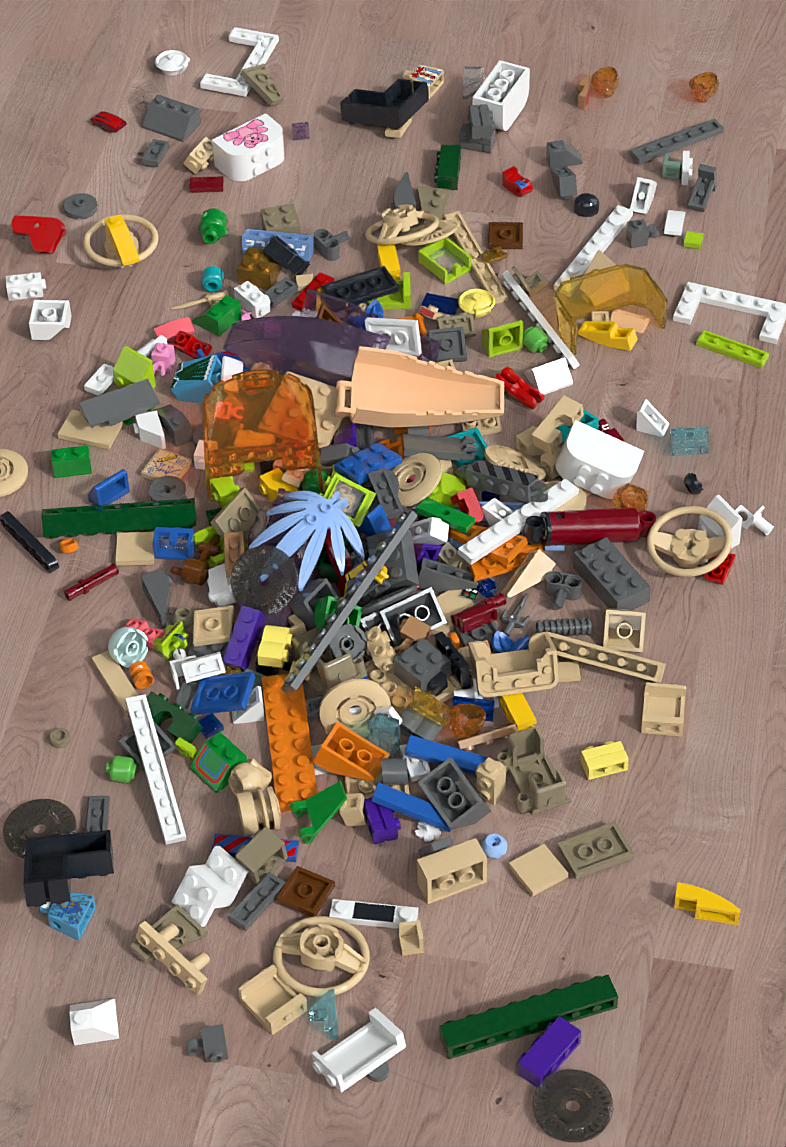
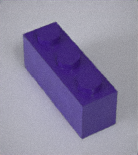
M246 606L241 607L223 657V663L228 668L242 672L248 668L266 618L260 610Z
M560 1016L555 1022H550L541 1038L537 1037L531 1049L527 1053H523L518 1059V1075L538 1089H541L581 1043V1030Z

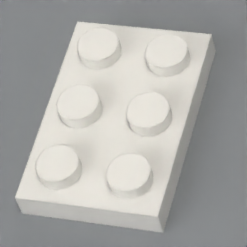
M366 318L365 327L368 347L397 351L414 356H420L422 353L418 320Z

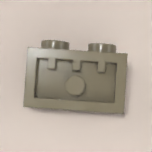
M473 314L443 315L437 319V327L439 329L463 327L465 337L476 336Z

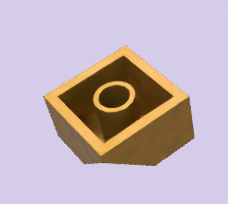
M248 247L237 268L238 283L241 285L249 281L258 288L268 290L274 286L282 266L263 251L264 249Z

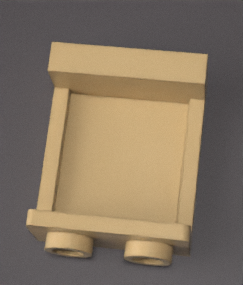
M645 683L641 733L682 737L686 686Z
M274 965L262 969L257 976L245 981L238 989L240 1001L271 1035H274L308 1011L307 999L302 993L296 995L282 981Z

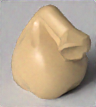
M250 758L246 763L238 764L233 768L229 777V786L235 797L236 793L250 791L253 799L258 797V789L261 788L264 791L271 782L272 773L262 767L255 758Z

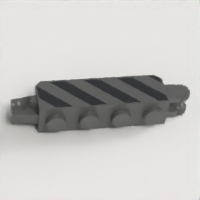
M482 460L476 461L472 465H462L457 469V476L466 479L467 486L527 503H530L532 500L536 502H546L548 500V495L542 493L547 490V485L539 482L538 475L494 465Z

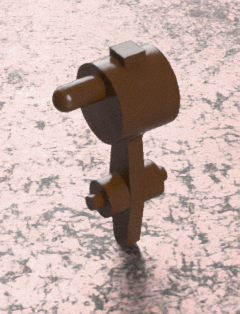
M214 534L208 543L202 541L200 544H197L196 548L201 553L199 559L189 557L185 561L183 568L173 566L171 573L181 576L182 580L188 584L204 585L207 578H209V563L207 561L211 556L215 557L223 553L221 547L217 546L221 536Z

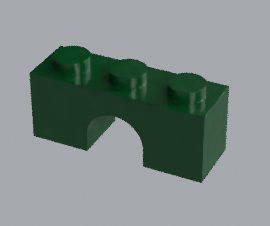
M151 691L147 696L152 719L159 727L164 720L172 718L173 722L167 731L176 740L180 737L192 744L203 729L198 722L200 719L191 712L189 714L183 712L185 709L179 704L169 703V699L162 693L157 695Z

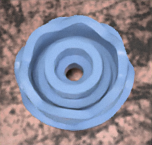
M489 834L481 843L485 855L491 858H500L506 853L508 846L505 838L499 834Z

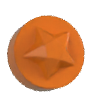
M74 538L64 539L58 544L61 553L69 554L79 548L78 542Z

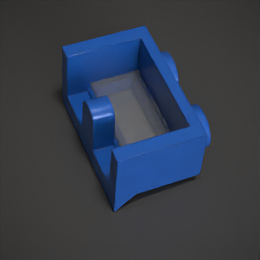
M156 527L153 538L154 557L187 560L189 557L193 558L195 551L194 529Z

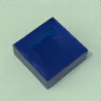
M213 713L198 721L203 727L201 733L206 739L224 730V725Z

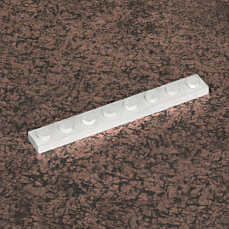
M619 205L614 209L554 284L555 291L566 295L572 293L583 279L596 252L600 250L603 253L633 216V210Z
M508 270L503 272L504 285L508 290H513L511 292L516 300H521L519 304L524 311H529L527 314L533 322L537 321L536 326L545 331L549 337L548 342L554 343L552 347L557 354L562 353L563 356L561 358H565L567 365L570 364L573 369L580 366L574 355Z
M565 478L544 492V494L548 495L546 502L532 500L459 547L457 554L472 565L522 532L527 517H540L542 511H554L577 496L579 489Z
M146 694L125 698L165 845L185 841V830Z

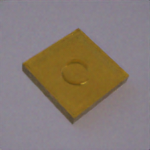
M415 686L411 694L410 707L445 727L449 722L450 706Z

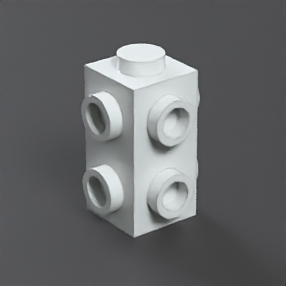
M41 272L6 276L8 299L10 301L44 297L43 290L46 289L45 279L41 278Z
M247 281L234 288L235 299L240 301L243 309L247 312L251 311V315L255 319L270 312V299L257 286Z
M225 563L209 569V578H207L210 590L208 592L209 600L215 603L217 607L229 606L235 603L236 594L238 593L235 585L237 577L226 578Z

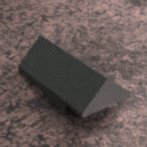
M145 379L79 402V410L91 428L106 421L111 427L159 405L160 401L149 380Z
M429 587L361 618L360 628L365 633L372 627H380L382 632L386 631L388 634L390 646L395 648L405 640L401 638L399 627L404 619L407 620L410 615L431 626V630L446 624L447 621L432 587Z

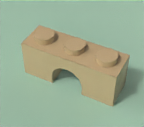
M565 395L560 401H556L551 412L547 413L542 423L534 428L532 432L533 445L552 455L562 443L561 431L556 429V427L560 425L572 427L575 420L579 421L583 417V405Z
M534 426L516 435V449L531 457L541 455L540 464L545 467L546 474L551 479L559 476L556 470V460L561 451L560 447L551 455L534 446L532 439Z

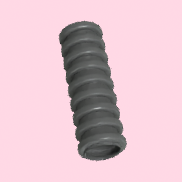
M590 617L586 619L580 618V620L568 618L566 621L565 619H562V621L550 619L549 622L537 620L536 633L551 632L566 636V634L578 636L580 633L581 635L585 633L591 635L592 623Z

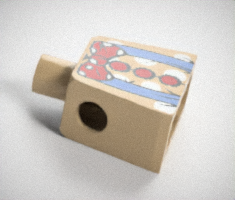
M419 65L413 72L406 70L403 79L411 80L412 92H414L413 81L427 82L430 99L444 83V70Z

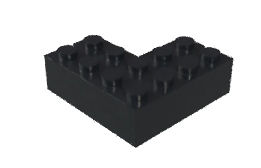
M397 79L385 92L354 89L340 102L342 121L399 129L429 101L427 82L413 81L414 92H412L411 80Z
M103 830L25 840L23 886L27 907H40L47 904V902H51V904L70 902L71 879H84L89 876L113 874L114 856L111 831Z

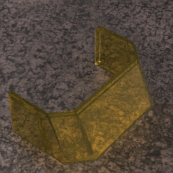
M623 264L601 270L594 269L590 273L563 281L553 295L560 338L573 355L577 354L578 327L575 321L590 317L591 312L610 311L631 304L648 308L661 329H665L668 299L645 268Z

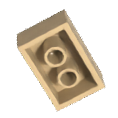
M477 838L465 840L453 847H447L439 852L417 859V883L428 904L487 882V856Z

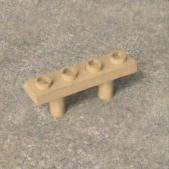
M146 921L140 924L135 937L140 945L146 947L158 961L167 966L169 971L181 979L189 990L199 995L204 990L208 979L200 970L209 964V956L201 952L189 962L169 943L179 933L178 928L172 923L159 933Z

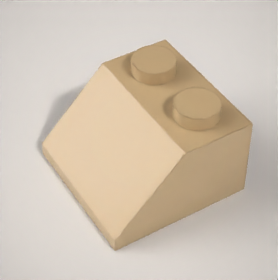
M606 608L603 647L619 651L643 652L646 611Z

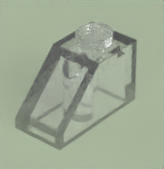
M464 67L463 100L475 95L487 79V74H484V67Z

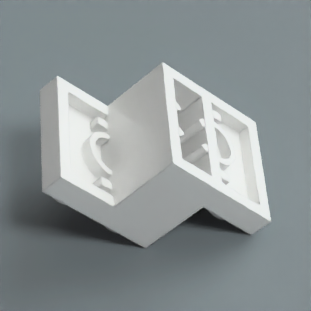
M215 846L206 864L189 866L172 903L174 905L178 904L197 923L204 927L215 908L231 906L248 870L222 847Z

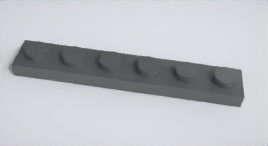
M712 119L634 148L630 151V155L638 164L663 156L666 153H671L721 134L724 127L716 119Z

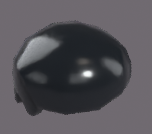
M591 193L578 195L574 201V212L583 217H592L598 214L599 199Z

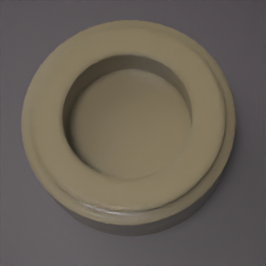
M64 728L52 730L49 734L50 744L54 748L66 747L70 743L69 732Z

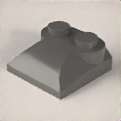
M154 722L162 754L165 757L177 749V746ZM132 731L118 741V745L123 749L125 756L132 757L134 762L144 770L135 735Z

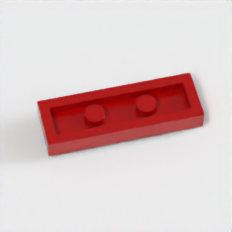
M319 272L292 302V308L307 314L317 303V290L322 285L334 282V278Z

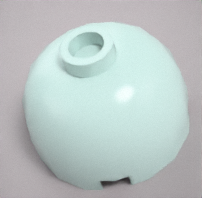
M122 627L116 630L109 639V654L116 663L129 667L133 663L142 661L148 652V647H146L148 638L144 632L134 627Z

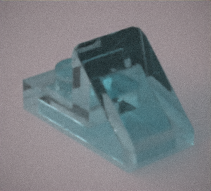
M329 989L310 1008L309 1016L310 1022L323 1021L324 1031H329V1040L338 1039L335 991L334 989Z

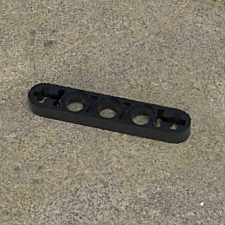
M9 511L0 515L2 526L48 573L59 569L56 558Z

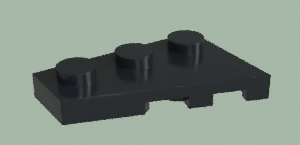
M443 631L435 634L436 646L441 653L451 660V671L462 689L469 688L470 678H472L469 664Z

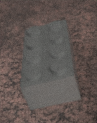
M607 537L574 552L573 568L608 608L634 610L649 602L650 585Z

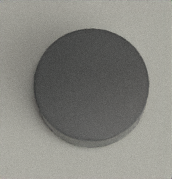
M384 1062L367 1074V1077L373 1082L384 1081L389 1075L388 1063Z

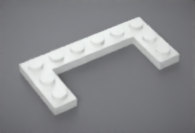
M234 27L229 35V42L255 46L242 69L263 63L265 65L279 41V35ZM240 73L236 79L205 74L200 83L203 89L245 97L252 87Z
M688 282L673 315V321L690 325L699 302L764 316L767 318L761 330L759 340L777 344L786 321V304Z

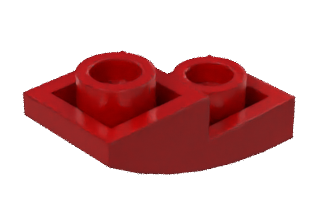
M181 330L171 343V345H174V348L195 359H198V349H201L206 357L212 350L210 344L200 341L194 335Z
M729 553L718 567L706 573L704 579L723 585L734 564L736 554Z

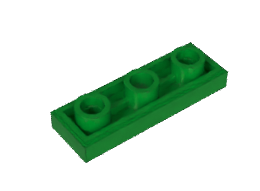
M428 497L416 507V512L426 518H440L442 522L449 524V527L465 534L476 521L475 517Z

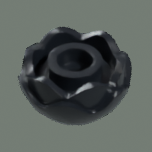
M688 473L685 476L683 482L691 494H700L704 490L702 483L697 480L695 474Z

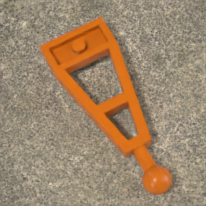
M473 525L466 532L471 535L467 536L449 527L448 536L462 544H466L489 528ZM517 534L485 556L508 565L528 544L527 538Z

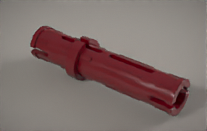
M112 563L90 577L78 580L77 584L64 590V595L67 600L71 601L81 594H87L90 589L118 575L119 570Z
M499 593L492 598L482 599L481 603L451 615V622L457 627L459 626V616L492 602L497 605V608L506 605V597L504 594Z

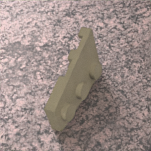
M264 63L242 69L240 75L270 106L282 103L284 97L277 85L272 83V77L270 73L265 71L266 66Z
M417 186L421 211L433 214L439 220H443V215H445L450 198V190ZM423 220V223L432 222V221Z
M178 904L151 926L159 933L170 923L174 924L178 928L179 933L169 943L176 950L208 936V932ZM137 939L130 945V950L144 963L156 959L146 947L140 945Z

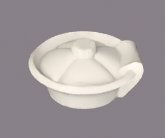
M177 50L165 51L155 59L156 66L166 75L182 74L186 70L188 62H190V58L185 53Z

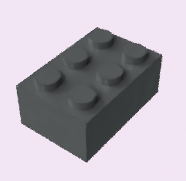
M388 530L367 537L369 558L376 553L378 544L386 539ZM409 530L383 565L387 567V575L389 577L386 579L391 587L381 593L383 596L405 587L419 586L412 532Z

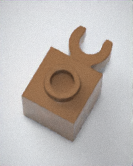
M412 615L407 620L404 619L399 627L401 638L405 639L400 646V652L403 653L422 638L427 640L432 633L431 626Z

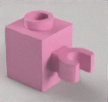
M156 343L151 354L154 374L156 371H160L161 376H164L166 372L171 373L175 363L174 345Z

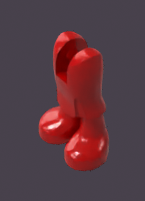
M508 366L502 369L501 374L498 373L493 378L504 381V391L529 409H535L537 403H541L545 399L542 392L527 384L523 378L518 377L514 370Z

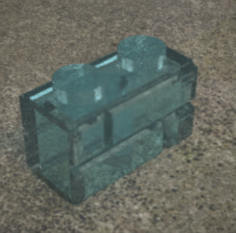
M697 426L670 429L669 446L671 456L709 454L710 436L708 427Z
M379 712L368 723L367 730L370 731L368 741L390 754L388 758H394L400 749L399 720L393 717L388 718V715Z

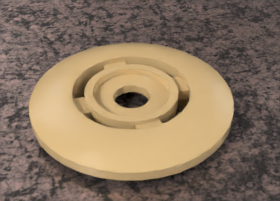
M439 220L438 227L432 233L401 244L418 246L437 242L453 234L458 228L457 223L453 220ZM432 222L411 227L410 230L401 233L400 236L423 230L430 226Z
M500 445L488 446L484 451L487 460L494 465L538 475L539 480L546 476L547 471L545 467L541 466L539 461L521 451Z
M0 449V497L17 491L25 483L28 477V465L20 454L11 450Z
M428 453L407 456L402 459L401 464L389 469L398 478L399 492L397 496L401 505L406 507L414 505L429 496L437 487L442 475L440 462L435 456ZM416 476L413 482L406 483L409 477Z
M351 679L335 685L325 694L319 707V715L322 725L329 733L336 723L339 722L361 737H366L383 726L374 714L376 708L388 707L391 704L387 692L378 683L367 679ZM358 705L361 707L360 712L357 714L349 712L352 706Z

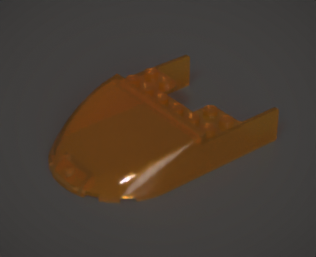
M259 369L244 371L232 375V378L225 382L223 380L219 381L212 387V391L205 395L202 402L205 476L209 502L213 501L211 480L213 478L239 476L245 470L244 463L249 462L255 463L282 459L283 467L290 471L316 468L319 491L323 490L313 394L307 384L304 385L300 382V378L290 373L287 375L278 374V370Z

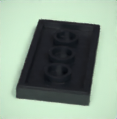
M381 266L322 285L320 289L334 312L398 292L399 286L387 268Z

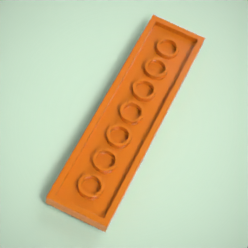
M288 674L261 677L275 795L278 798L281 813L291 812L289 806L291 803L304 801L317 794L303 682L297 691L286 694L281 687L284 685V679Z

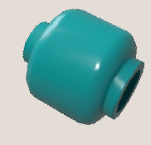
M216 266L205 268L201 277L202 287L210 292L219 291L224 284L223 271Z

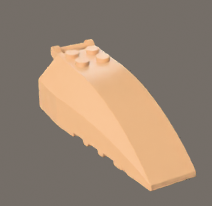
M359 346L354 361L351 382L340 380L336 383L338 399L335 415L337 417L348 416L352 423L382 427H416L477 421L504 414V381L475 375L468 371L460 372L453 370V367L450 366L442 367L435 365L433 361L417 360L415 356L397 351ZM345 390H350V408L344 407Z

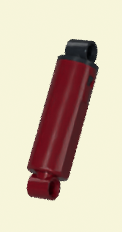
M633 507L542 511L540 517H527L523 536L531 543L541 541L543 546L593 544L606 537L611 543L636 542L639 536H648L650 528L656 521V515L645 510L638 513L637 509Z

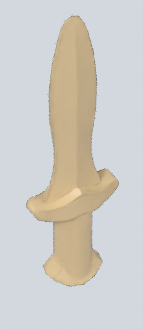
M227 290L211 295L206 294L204 298L185 302L170 309H181L203 302L212 304V301L225 295L229 296Z

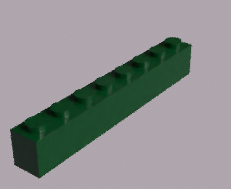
M195 498L42 509L41 514L43 536L51 539L63 535L76 537L79 534L94 536L104 532L106 534H115L118 531L129 533L136 530H144L150 532L154 531L156 527L192 528L197 523Z
M608 974L595 976L588 981L575 982L568 987L556 988L548 993L533 995L522 1001H513L505 1006L490 1008L479 1014H470L456 1021H447L439 1025L440 1039L448 1059L456 1058L544 1031L549 1023L555 1022L559 1016L570 1023L616 1009L618 1006V994Z

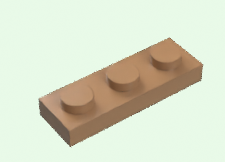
M243 531L224 533L226 578L246 576Z
M509 723L453 741L455 748L469 751L474 749L476 744L481 743L484 746L494 743L493 739L499 737L501 740L507 739L509 734L518 732L516 724Z

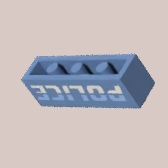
M246 229L242 235V254H245L248 247L264 249L270 240L277 235L305 261H310L313 256V235Z

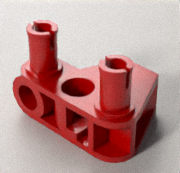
M16 215L11 222L12 233L29 236L34 251L37 253L54 254L61 238L66 234L64 223L54 217Z

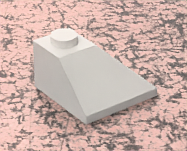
M115 998L70 1005V1024L74 1045L119 1039Z

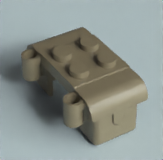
M317 627L292 639L296 658L292 659V663L305 655L306 647L316 639ZM327 646L313 666L310 679L307 682L325 696L331 688L341 682L366 677L367 672L363 658L352 660L351 654L344 648H340L342 656L333 659Z
M531 727L509 734L507 748L502 749L497 754V761L506 766V772L509 771L519 792L517 796L518 812H529L531 815L571 803V798L568 799L566 796V781L561 771L557 770L556 773L549 757L544 753V738L539 729Z

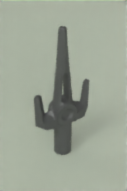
M527 593L512 615L506 617L508 610L504 609L500 617L502 623L506 624L503 633L510 636L514 627H525L530 618L526 616L523 622L519 620L528 598Z

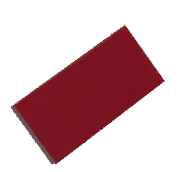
M223 176L190 177V193L223 192Z
M492 602L459 616V630L464 634L497 620V605Z

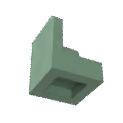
M669 153L665 154L662 178L679 180L682 167L681 162L669 161Z

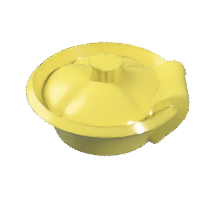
M471 289L460 295L458 304L465 313L473 314L474 319L491 313V309L495 305V298L486 290Z

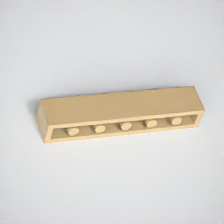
M548 632L559 656L657 683L662 681L666 667L665 663Z

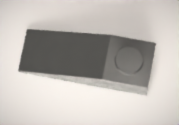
M567 166L550 168L557 194L563 197V199H571L574 195H577L576 175Z
M408 172L404 173L393 195L391 211L398 209V205L405 204L413 205V208L416 209Z
M171 404L154 410L157 411L161 425L176 447L193 441L191 424L182 412Z
M427 558L422 559L418 569L419 588L421 590L432 587L434 592L472 589L477 588L478 581L474 582L470 571Z
M162 568L141 575L142 589L162 628H166L172 580L169 575L165 574Z

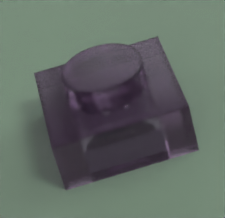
M308 122L292 123L293 141L310 139Z

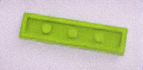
M703 330L696 340V345L761 369L769 358L768 352Z

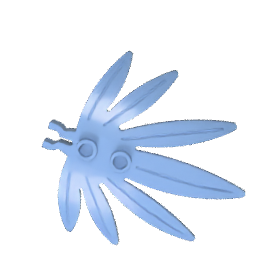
M295 491L285 494V499L295 501L284 503L268 510L266 516L293 511L300 512L277 521L262 532L249 546V551L294 526L283 537L269 557L260 577L263 582L312 536L301 564L298 583L299 591L303 590L317 563L327 529L331 530L333 553L341 575H344L345 548L341 529L361 559H365L359 534L351 520L341 511V509L348 506V499L345 497L342 501H339L340 493L338 491L329 500L310 491Z

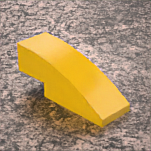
M584 321L578 330L580 336L590 341L620 350L631 351L638 340L634 328H618L616 322Z
M677 882L674 909L694 911L695 919L732 925L739 924L740 909L730 901L706 889Z

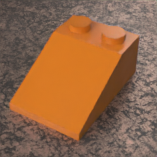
M337 722L320 747L313 762L330 773L373 782L382 768L381 759L388 758L390 754Z

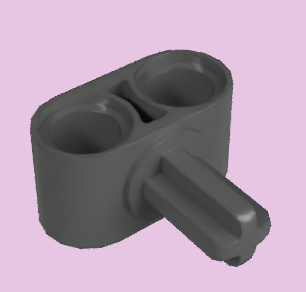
M318 229L314 232L315 249L326 260L335 261L340 257L339 244L349 240L350 236L347 231L333 236L326 229Z
M550 571L546 574L545 592L549 596L554 597L552 607L559 610L563 608L565 599L574 601L581 597V577L559 571Z

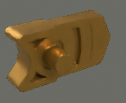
M502 246L482 253V259L487 263L497 262L498 260L506 259L508 253L502 251Z

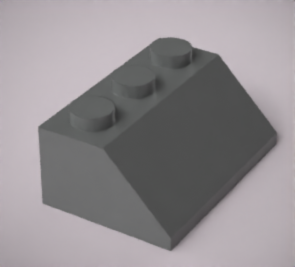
M158 94L149 103L142 128L184 142L201 125L200 109Z
M451 757L418 781L420 787L451 830L475 824L491 812L462 769Z

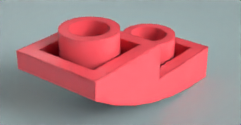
M189 317L170 321L154 328L157 337L163 335L167 338V343L175 339L180 330L191 335L196 332Z
M131 618L124 626L134 627L144 632L148 638L146 646L154 649L153 641L165 635L164 630L149 627L144 620Z

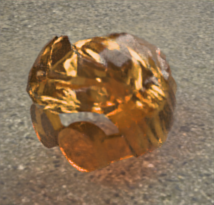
M609 66L596 71L591 79L595 92L604 98L611 97L614 94L620 81L616 69Z
M704 72L690 79L689 86L692 89L693 97L698 102H706L710 97L714 96L718 92L719 86L716 74Z
M627 483L618 488L614 493L613 502L616 508L633 507L637 509L638 513L646 510L648 501L647 490Z
M472 703L457 704L450 709L451 718L449 725L455 737L464 739L481 731L486 720V712L481 706Z

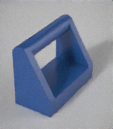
M122 469L93 486L88 494L89 501L93 505L111 504L128 494L130 489L126 470Z

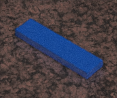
M413 735L409 737L405 752L406 756L441 765L451 757L463 772L477 776L476 769L478 765L484 763L488 758Z
M378 782L371 800L372 802L450 833L451 829L432 803Z

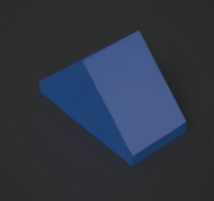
M378 505L365 517L358 529L361 533L373 536L391 528L383 507Z

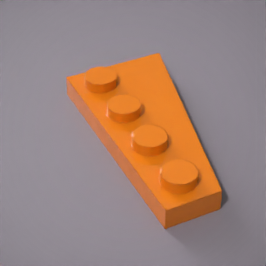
M541 544L526 545L508 565L490 559L487 556L482 557L472 565L468 563L474 582L517 570L530 550L539 549L543 552Z

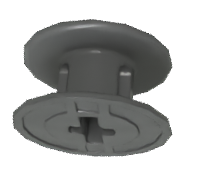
M162 476L150 484L149 495L151 496V501L187 499L185 495L186 485L182 479L176 476Z

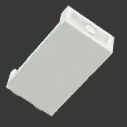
M377 1008L368 1012L371 1022L322 1056L317 1051L311 1053L314 1070L318 1074L322 1073L329 1085L335 1086L341 1092L406 1047L403 1032Z

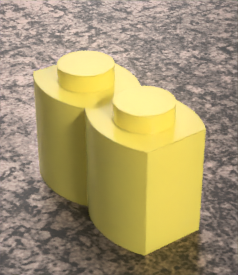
M265 626L258 650V665L283 667L284 662H287L289 658L288 647L292 646L293 634H290V628Z

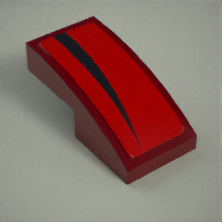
M103 111L90 119L92 125L103 126L105 132L116 133L127 125L126 121L120 117Z

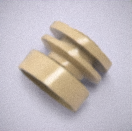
M272 786L266 787L267 797H264L261 788L258 789V799H253L250 791L236 793L241 826L245 837L254 835L259 830V824H263L264 828L267 826L270 829L269 822H272L274 830H280L281 812L278 798Z

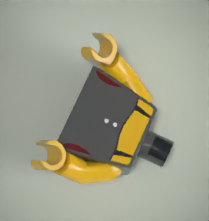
M355 557L350 561L353 569L345 574L344 597L347 594V588L356 582L357 574L367 566V560L362 561L361 557ZM383 566L356 605L363 607L391 587L386 579L389 577L387 575V567Z

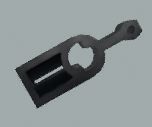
M277 235L270 240L263 250L295 276L303 275L310 265Z

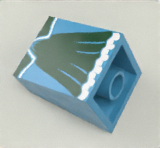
M216 355L179 363L170 387L172 393L175 394L179 401L213 405L214 401H221L227 395L220 388L222 363Z

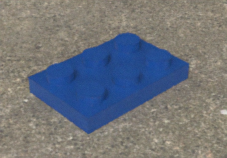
M377 442L334 464V470L348 480L360 485L369 480L368 473L385 467L389 470L401 464L402 456Z
M252 672L200 679L191 712L194 715L246 710L256 676Z

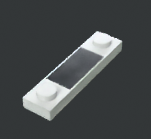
M333 899L330 917L341 919L349 924L398 929L399 923L418 920L419 908Z

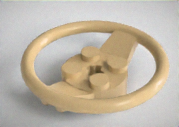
M398 205V209L391 211L388 208L382 212L383 220L371 225L366 230L365 237L371 243L382 245L409 242L432 233L438 227L439 219L433 214L416 211L413 205ZM418 219L432 221V224L423 230L396 237L399 231H408L410 226L418 224ZM382 228L379 237L372 235L376 230Z
M121 214L124 221L141 224L151 233L152 240L149 247L140 253L138 240L133 235V232L129 231L140 261H142L156 249L159 238L158 232L151 222L142 217ZM112 216L105 217L95 222L86 231L83 238L84 250L91 259L100 264L124 268L107 236L104 244L106 258L99 256L91 249V236L96 230L105 225L104 219Z
M699 506L679 507L663 514L654 522L647 536V551L654 564L669 574L682 577L698 576L712 571L726 559L732 546V533L725 519L718 513ZM701 514L717 522L723 530L724 537L707 538L705 531L696 529H679L676 531V535L658 532V530L665 522L676 516ZM655 549L672 556V559L681 568L685 569L668 565L660 559ZM717 556L713 561H711L707 565L698 567V565L702 564L704 561L707 562L709 558Z
M328 916L309 917L290 925L279 936L273 951L274 966L277 968V974L282 981L293 990L314 997L334 996L353 988L365 975L370 961L368 944L359 930L348 922ZM318 925V927L311 928L310 930L307 928L304 932L296 933L305 927ZM337 928L346 931L356 940L361 955L344 943ZM282 953L300 955L301 963L312 969L330 972L337 966L354 975L344 983L334 987H309L297 982L287 973L283 966Z

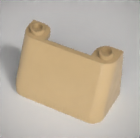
M548 632L533 634L529 639V649L490 654L488 645L483 641L468 642L469 654L479 693L484 697H494L555 687L559 680L557 650Z

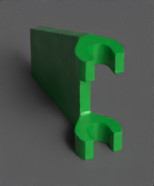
M341 781L304 801H295L289 805L291 812H295L297 818L304 816L308 811L312 827L298 830L300 839H304L306 844L314 841L317 834L347 800Z

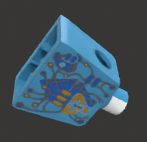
M72 892L70 902L63 904L47 902V904L40 906V912L48 914L49 926L52 929L79 941L96 909L93 895Z

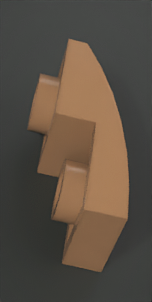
M586 75L577 85V90L579 91L577 95L578 108L585 110L589 99V78Z

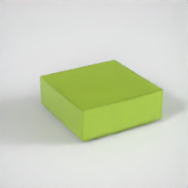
M687 231L684 247L701 249L704 233Z
M179 737L175 742L179 753L194 761L198 754L196 747Z

